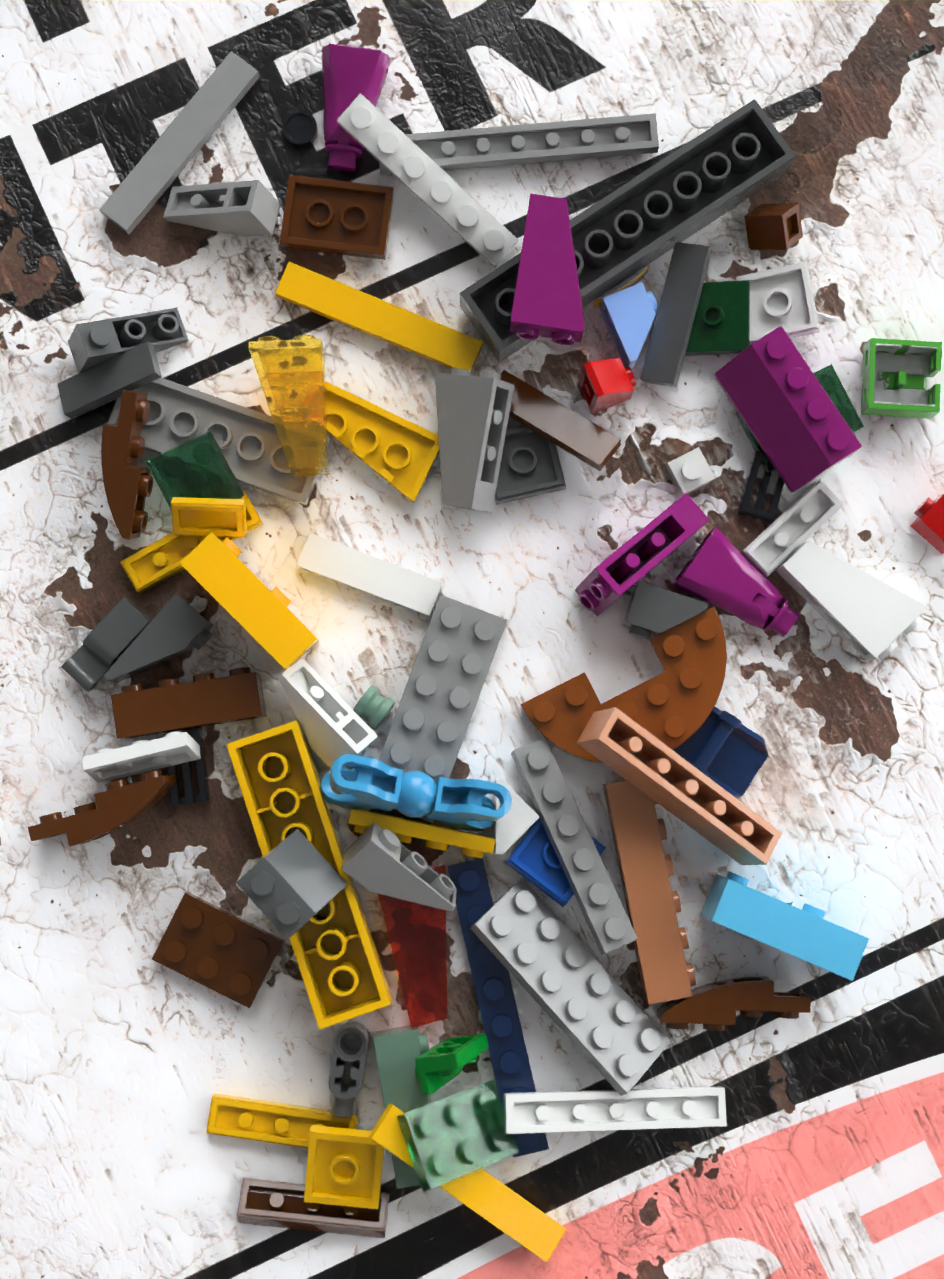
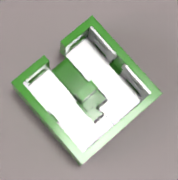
M870 338L863 346L861 415L932 419L940 412L941 384H934L929 390H926V377L933 378L941 371L942 342Z

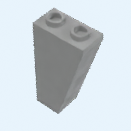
M452 368L451 374L436 373L435 386L442 502L444 505L492 513L514 384L502 381L501 374L491 371H480L479 376H472V371Z

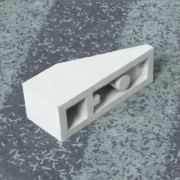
M303 658L278 677L312 750L330 768L341 755L352 754L360 756L378 737Z

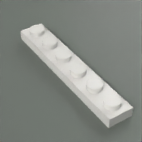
M361 93L337 119V123L494 268L516 245L518 239Z
M721 1086L631 1089L628 1094L622 1096L616 1090L503 1093L504 1132L506 1134L727 1126L725 1088Z

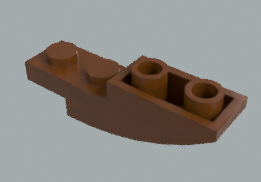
M123 390L118 424H103L101 465L104 488L114 522L122 538L130 540L140 537L141 532L143 533L146 529L148 513L144 511L146 497L151 495L153 488V477L149 476L151 467L137 464V460L141 459L144 452L145 441L141 437L143 423H146L149 418L150 403L146 401L147 393Z
M156 770L139 775L141 782L128 785L127 779L105 784L106 791L94 794V803L74 807L75 815L63 818L61 812H56L39 817L41 824L28 827L31 841H37L66 834L70 847L84 844L118 831L138 819L163 798L175 784V774L162 776L161 770Z
M767 976L732 978L694 988L691 990L692 997L668 1001L657 1009V1018L661 1022L666 1023V1027L670 1029H688V1023L703 1024V1029L724 1031L725 1025H736V1010H740V1015L745 1017H762V1011L777 1012V1017L797 1019L799 1018V1013H810L811 998L801 992H775L774 981Z

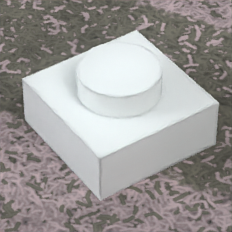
M699 447L668 462L666 465L682 496L715 479Z

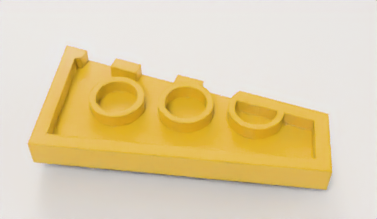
M317 377L301 408L302 411L414 504L440 453L439 435Z

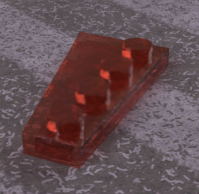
M445 864L432 867L439 875H446ZM378 894L411 1028L446 1019V910Z

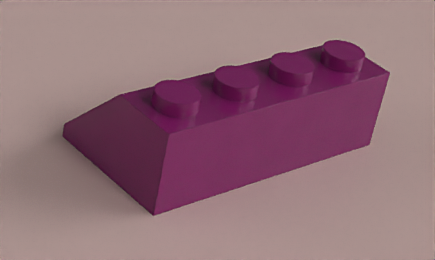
M782 326L752 343L713 375L791 493H794L846 460L862 447Z

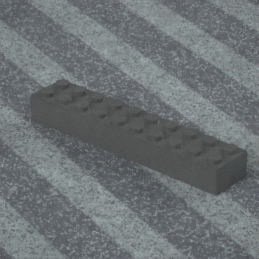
M755 99L570 220L582 308L674 248L675 242H683L788 172L796 155ZM521 253L460 292V307L499 363L533 341L522 339L516 336L515 332H509Z

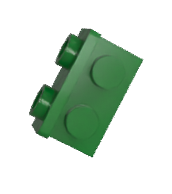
M486 1033L446 1038L415 1058V1076L421 1085L422 1094L424 1096L433 1094L462 1072V1066L476 1062L478 1060L477 1056L489 1048Z

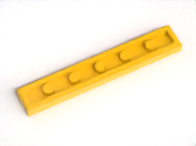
M288 262L275 291L276 297L450 369L459 368L472 371L483 346V341L291 262Z
M389 1103L368 1137L540 1259L548 1262L564 1235L566 1228L400 1109Z

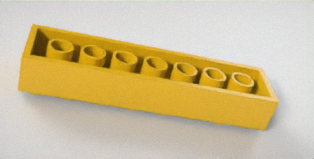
M296 720L226 744L262 856H266L296 829H299L348 883L289 938L319 1030L391 1005L393 997L354 880L341 869L345 852L329 804L322 797L320 791L321 780L306 735L299 721Z

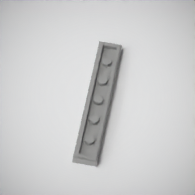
M231 51L99 209L100 212L130 235L259 79V72Z

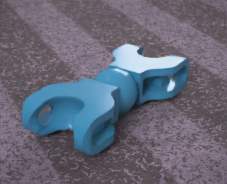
M344 754L338 757L320 782L322 797L330 804L353 809H381L391 811L396 807L400 813L408 817L427 815L426 818L440 821L452 828L473 832L486 830L492 826L494 821L505 816L511 808L510 793L506 787L500 784L478 779H448L442 777L434 781L429 775L421 771H409L403 774L402 769L390 767L373 758L352 754ZM343 766H351V767H353L354 769L341 768V767H343ZM330 782L336 790L343 792L344 794L334 793L331 789ZM493 794L499 799L500 806L497 810H495L492 800L485 797V795Z

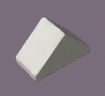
M495 780V783L506 787L511 796L510 810L505 816L495 821V853L504 854L539 816L504 780ZM495 796V810H497L500 802Z

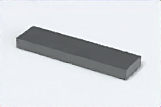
M675 242L640 377L643 382L677 388L712 249L709 246Z

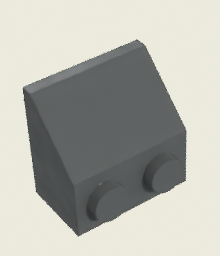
M296 829L236 882L287 940L348 884L299 829Z

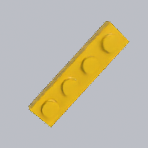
M351 808L348 819L349 824L355 825L354 832L363 834L375 822L381 828L392 831L400 842L411 843L412 837L425 839L426 847L447 851L448 845L462 847L461 854L476 858H482L483 852L493 854L496 840L489 836Z

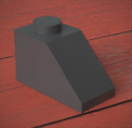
M638 581L634 587L622 626L630 628V635L649 640L650 635L657 636L706 611L708 603Z

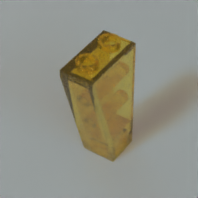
M304 334L295 336L294 340H280L275 336H263L258 338V341L249 342V351L292 475H329L325 350L322 339H316L313 335Z

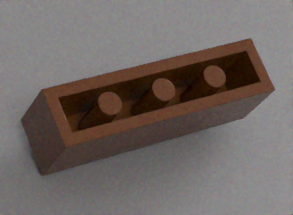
M242 667L228 670L229 676L215 678L214 673L194 675L193 682L179 684V679L175 678L157 681L158 688L144 690L143 684L121 687L122 693L111 695L116 736L118 739H130L267 717L261 674L257 672L251 673L250 667Z

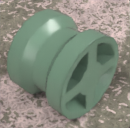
M371 685L358 701L353 711L360 718L362 717L368 721V726L375 731L396 702L391 698H383L379 695V690Z

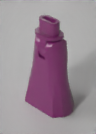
M329 44L322 47L323 128L325 151L329 154L327 167L332 170L354 172L357 158L362 157L364 147L337 123V119L360 93L375 107L377 106L391 62L389 55L381 50L339 44Z
M716 527L705 536L692 555L694 558L685 564L674 581L675 587L703 599L766 632L772 629L782 637L789 632L799 617L797 612L788 607L789 601L784 599L785 597Z

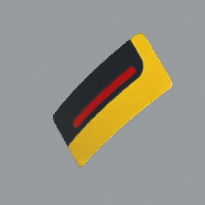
M650 264L629 283L608 295L636 285L648 273ZM603 297L595 299L593 308L600 307Z

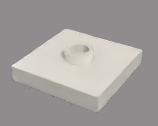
M807 261L736 277L737 281H750V345L780 326L783 327L789 338L819 332Z

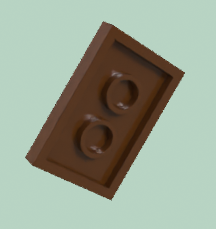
M289 175L280 236L281 247L385 260L394 188Z
M186 892L152 960L250 1008L284 940Z

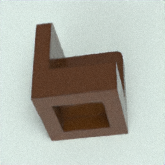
M799 203L761 204L744 216L750 250H787L803 238Z

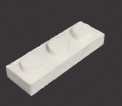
M170 732L163 738L151 741L137 740L132 742L130 746L117 749L104 748L98 750L96 754L84 756L83 771L95 781L101 783L201 759L200 745L187 732Z

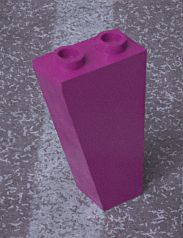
M530 193L509 332H515L516 336L528 340H535L538 336L552 338L554 343L561 345H573L574 342L581 343L585 323L567 199Z
M685 493L594 568L575 589L579 601L587 610L593 611L598 617L636 585L638 581L643 579L698 532L710 519Z

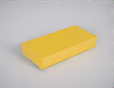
M173 497L171 500L173 535L208 536L213 532L217 537L245 538L246 505L244 499Z

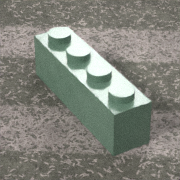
M419 1024L375 1031L373 1040L384 1110L390 1103L436 1135V1131L442 1130L439 1107L432 1108L430 1095L424 1096L422 1094L421 1085L415 1076V1058L429 1050L427 1033L420 1034ZM391 1153L397 1189L433 1183Z

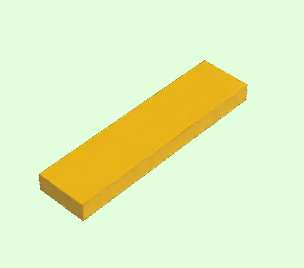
M246 492L232 498L245 500L247 533L264 524ZM172 532L120 561L137 593L141 594L185 569L180 562L207 536L173 535ZM218 537V538H219L221 541H223L226 537ZM228 537V538L233 542V541H235L236 539H238V538H240V537Z
M214 1093L211 1098L206 1133L308 1148L311 1125L356 1129L358 1115L353 1114L352 1117H339L332 1115L330 1110Z

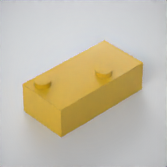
M211 532L180 564L287 670L308 652L319 639L287 607L292 603L277 586L271 591L238 558L242 551L228 537L221 541Z

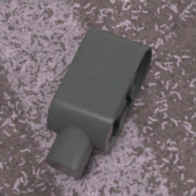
M359 1022L344 1024L334 1040L328 1084L333 1094L331 1114L339 1117L353 1116L355 1096L360 1092L365 1077L370 1035L367 1028ZM347 1033H355L361 1038L362 1046L357 1050L347 1049L342 1042V1037ZM346 1061L353 1062L350 1072V1078L353 1080L350 1086L343 1085V1079L339 1078L342 1077L346 1068Z

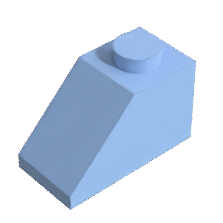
M642 282L603 297L600 305V311L624 367L629 366L631 370L635 366L656 315L655 312L658 311L653 293L651 291L646 292Z

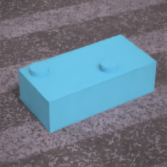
M730 871L727 877L716 874L700 913L702 916L853 981L869 938L823 919L826 912L804 903L801 910L747 887L749 879Z

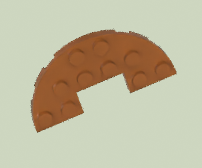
M715 607L649 639L665 672L601 704L584 672L520 704L537 730L550 742L571 755L598 764L603 763L577 744V741L593 712L613 707L618 708L670 749L678 748L702 727L716 705L722 690L726 672L727 650L723 627Z

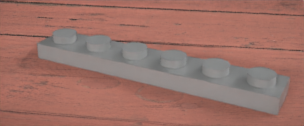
M546 737L513 750L511 756L601 955L637 940L636 933Z

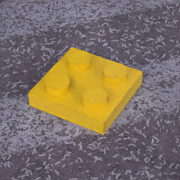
M311 1125L304 1202L369 1209L379 1208L384 1147L368 1137L371 1131Z

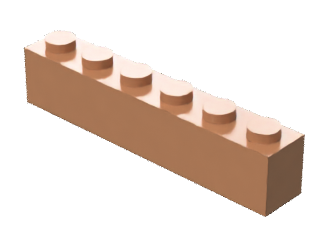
M613 707L593 712L577 744L740 865H767L782 833L618 708Z
M627 780L602 784L628 918L638 938L633 941L644 1000L648 1005L692 997L690 986L696 985L695 973L692 964H686L683 950L689 948L685 928L678 926L676 913L682 911L677 890L671 891L669 877L674 876V867L670 854L664 855L662 840H667V832L663 818L657 819L655 804L658 803Z

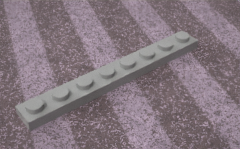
M656 113L405 134L444 171L657 153L659 149ZM379 162L381 176L393 175Z

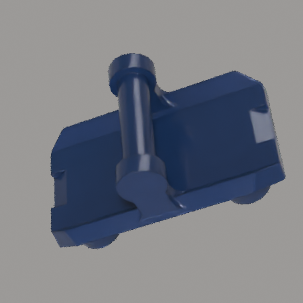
M714 706L702 727L690 739L673 751L736 799H739L744 795L756 773L766 761L768 750L763 737L741 724V720L724 710L721 711Z

